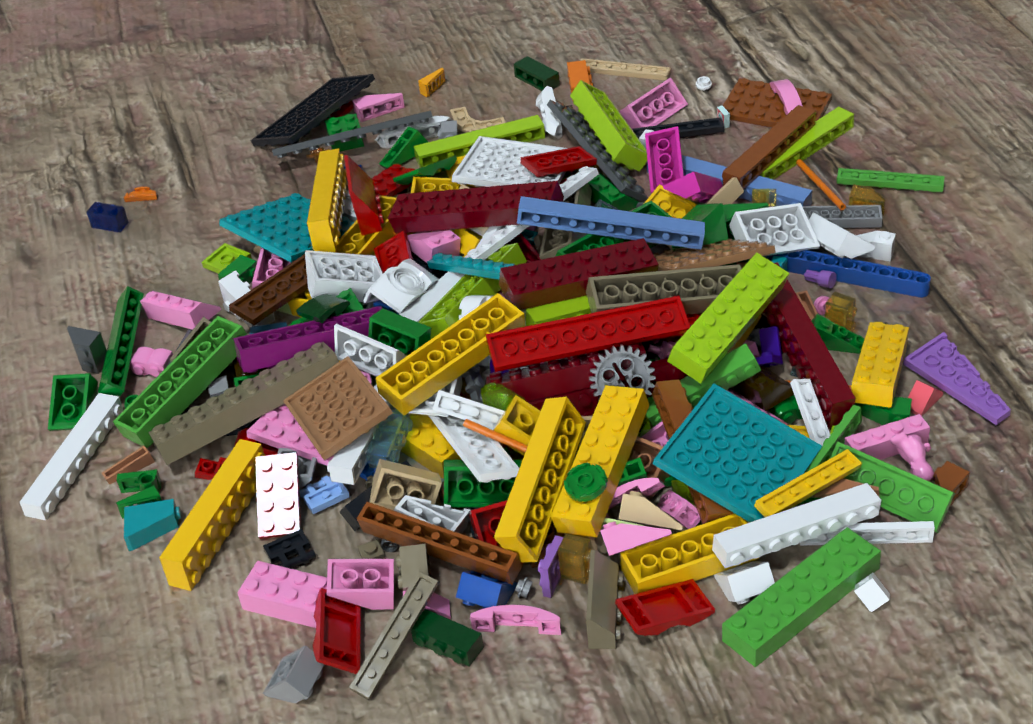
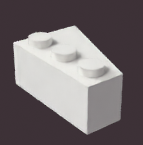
M236 270L218 281L224 301L223 306L227 312H231L229 310L231 303L250 291L248 288L250 284L247 281L243 283L239 279V273ZM272 313L256 325H252L234 314L237 319L243 320L249 327L267 325L275 321L274 313Z
M407 495L394 508L396 512L460 534L463 533L468 525L469 513L471 511L465 508L464 511L452 509L451 505L444 504V507L431 504L429 500Z

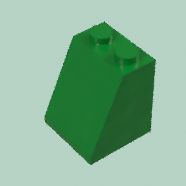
M723 203L698 204L682 218L705 222V235L702 246L728 239ZM672 246V248H686V247Z

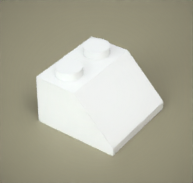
M752 561L714 574L728 601L737 602V604L749 602V597L760 595L775 583L769 563L762 561Z

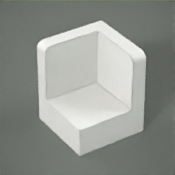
M871 573L855 585L854 592L871 612L890 600V593L874 573Z

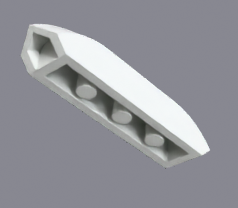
M546 86L538 95L536 106L540 108L545 131L553 137L560 139L562 137L561 121L547 106L549 100L556 102L553 89Z
M432 116L428 122L420 123L419 121H414V125L409 127L418 130L425 139L438 136V130H441L442 121H453V119L448 116ZM404 124L398 125V129L388 131L387 128L377 136L375 141L381 148H392L408 126L404 127Z

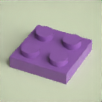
M555 535L552 543H549L546 548L544 559H541L539 562L540 587H542L544 597L552 598L566 568L564 537Z

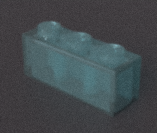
M391 409L393 413L386 420L379 422L365 454L370 468H377L379 459L395 463L399 461L400 451L405 446L407 434L412 430L413 426L409 413L403 415L397 409Z

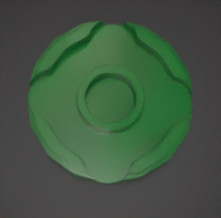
M583 463L575 466L567 473L566 481L564 479V487L571 499L579 502L590 501L604 492L608 480L604 469L600 465Z

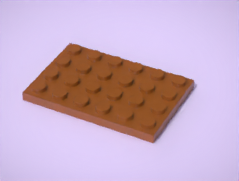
M739 78L723 104V107L730 113V120L773 127L786 116L784 104L778 93L773 92L770 83ZM795 88L802 106L816 111L815 121L822 118L832 100V94L824 91L818 92L810 89Z

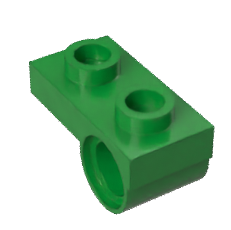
M157 469L119 473L116 478L121 493L138 492L153 485L159 493L162 486Z

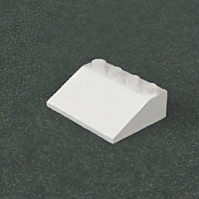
M801 203L735 212L729 224L735 240L758 241V243L767 242V245H775L776 253L764 256L820 248V244Z
M305 250L307 283L311 298L322 294L336 297L342 291L351 288L359 302H363L364 294H367L369 287L383 274L376 256Z

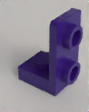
M773 326L760 329L762 353L761 357L755 358L758 365L763 368L783 365L778 327Z

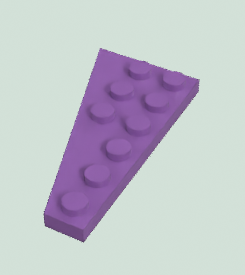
M945 332L904 358L903 365L993 424L997 425L1010 416L1011 409L998 394H994L991 391L988 382L980 378V373L964 355L957 351V346L953 342L950 343Z

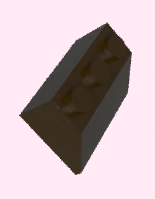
M760 367V372L734 386L736 392L764 411L771 409L794 395L789 382L763 367Z

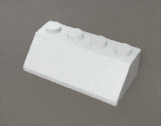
M812 213L809 219L820 246L841 258L845 255L852 259L870 252L876 247L815 213Z
M339 324L334 325L335 354L338 360L341 361L349 356L358 369L376 377L407 356L401 351Z

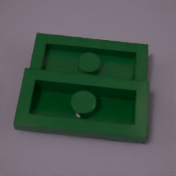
M322 294L305 302L296 312L301 317L323 323L331 314L339 316L350 305V302L335 296Z

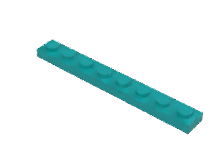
M442 253L435 254L432 257L433 259L427 261L431 269L497 280L500 277V268L514 265Z

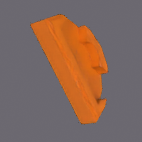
M150 187L134 188L133 192L129 194L127 192L124 196L125 202L157 200L156 191L150 190Z

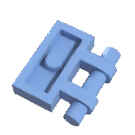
M327 475L322 477L320 481L314 484L309 483L304 486L305 488L299 490L300 497L304 499L312 514L350 497L349 491L343 483L332 482L330 476L328 477Z

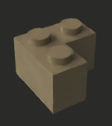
M426 544L399 547L400 555H396L397 568H399L400 574L398 575L399 589L403 588V591H407L418 571L431 577L430 559Z

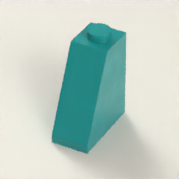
M174 499L124 507V539L129 551H133L178 528V519L182 516L180 506L176 507Z

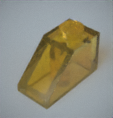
M853 184L849 196V205H881L882 216H884L885 199L872 187Z

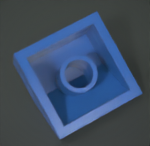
M464 571L460 578L456 598L462 599V603L469 606H475V604L483 606L482 609L506 605L514 593L518 582L514 581L512 585L475 571Z

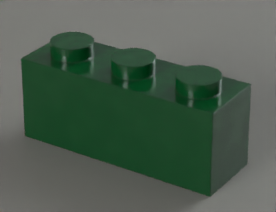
M528 56L514 63L515 77L540 91H543L546 86L552 87V89L560 86L559 72Z
M424 609L411 630L413 642L418 646H424L433 650L438 655H444L458 664L462 663L469 667L484 648L482 633L427 609Z

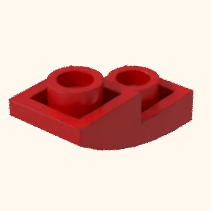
M220 457L218 462L200 458L195 470V478L212 480L226 458Z

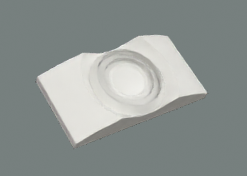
M406 259L394 271L385 274L371 289L370 293L400 314L439 279L412 259Z

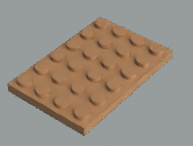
M349 356L283 400L324 461L334 456L346 445H350L362 434L370 431L379 422L386 420L393 413Z

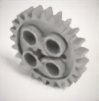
M620 345L619 350L612 346L611 353L605 349L606 356L598 355L600 362L593 361L596 369H590V372L595 375L589 377V380L595 381V383L590 385V388L597 389L593 394L598 396L602 395L605 385L625 387L612 366V363L615 362L621 373L626 376L625 380L630 388L644 389L647 395H651L652 393L648 388H653L655 385L650 380L656 379L655 376L650 375L655 369L653 367L648 368L652 362L650 360L644 361L647 355L644 353L639 356L640 350L638 348L632 352V346L630 345L627 350L624 349L623 345ZM625 359L631 360V366L628 369L621 368V362ZM606 370L614 372L613 377L609 380L603 378ZM634 377H640L641 383L638 386H632L631 380Z

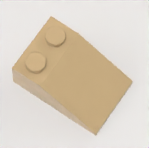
M630 491V494H623L619 520L654 528L670 529L673 532L687 530L685 526L653 502L646 499L643 493Z

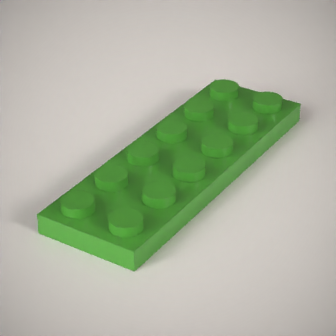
M837 441L830 459L848 449L862 462L860 469L844 477V479L879 487L881 508L912 522L934 521V532L938 533L954 498V492Z

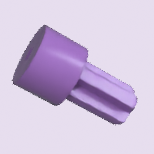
M806 270L804 273L805 280L816 282L822 287L833 288L836 283L835 272Z

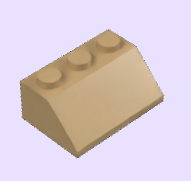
M379 459L373 477L369 502L394 511V508L402 498L407 495L429 500L431 504L435 505L442 481L439 473Z

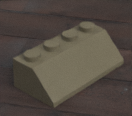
M591 550L586 613L589 649H616V640H621V626H617V622H621L622 613L615 604V600L622 598V591H619V587H623V574H619L617 563L596 550Z

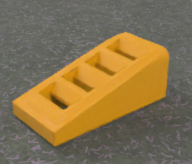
M440 68L418 80L420 94L428 97L445 83L444 68Z

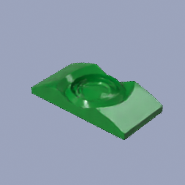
M456 155L393 178V181L398 184L409 185L413 181V176L431 177L441 171L450 170L457 160Z

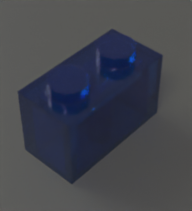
M94 202L87 210L91 228L121 232L129 223L123 206Z

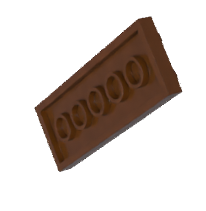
M305 254L231 303L229 310L252 325H256L307 290Z

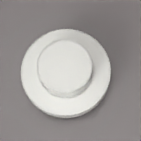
M703 76L697 79L696 87L705 91L711 88L712 82L709 77Z

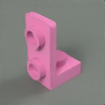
M671 490L664 493L657 504L659 508L675 518L687 529L696 527L701 520L697 508Z

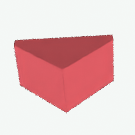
M916 380L908 398H912L911 412L923 416L943 396L944 392Z

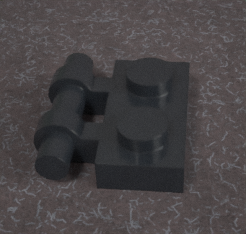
M302 529L263 545L264 552L271 564L280 562L281 564H278V566L290 569L300 564L305 565L309 563V560L316 557L314 550L305 552L311 546ZM298 554L297 557H294V558H292V559H290V560L287 559V558H289V557H291V556H293V555Z

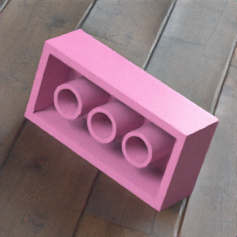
M257 560L237 593L243 610L316 628L314 611L317 596L321 588L327 589V577Z

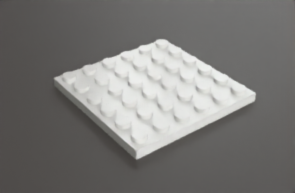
M479 136L453 173L452 182L460 185L470 184L475 187L558 181L560 183L566 171L560 172V174L537 177L520 162L521 157L567 148Z

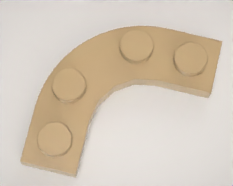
M466 107L450 109L452 119L457 120L459 131L464 133L506 123L503 117L484 121L472 119L468 115Z

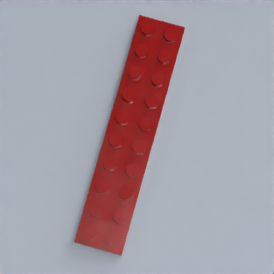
M674 296L486 334V340L494 370L497 372L610 349L612 346L620 347V345L625 346L684 334L690 328V324L680 296Z

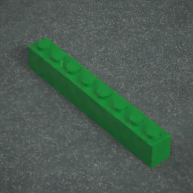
M129 286L126 287L117 301L97 395L102 393L120 397L125 390L142 305L140 301L144 293Z

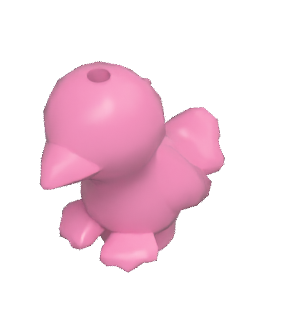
M904 432L892 436L890 442L897 446L901 457L911 465L910 473L929 482L935 480L933 468L926 461V452H929L931 449L930 444H923L921 437L914 434L907 436Z

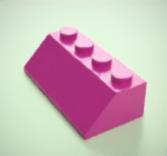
M678 126L645 133L651 194L659 184L663 186L684 176Z
M698 172L689 173L663 185L665 190L683 198L698 201L699 203H706L723 187L719 178Z

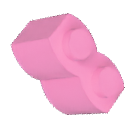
M138 348L130 360L132 373L137 375L150 374L157 377L168 365L169 359L173 355L172 351L163 348Z

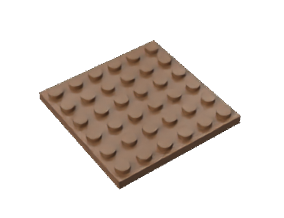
M726 239L704 245L701 250L681 248V250L675 251V249H669L664 251L665 254L653 253L659 264L658 271L721 266L751 259L756 252L764 256L776 253L775 245H767V242L758 243V241L749 242V240Z

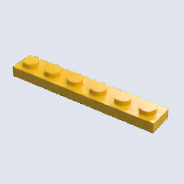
M847 449L756 500L754 507L764 517L789 510L860 469L862 462Z

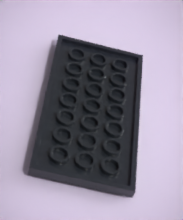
M366 74L330 79L251 139V143L253 146L260 145L261 147L265 145L274 146L276 144L298 143L299 139L302 136L308 135L312 128L318 127L321 121L330 118V114L340 110L343 104L349 103L352 97L361 93L362 89L368 88L371 85L370 83L375 80L374 75Z

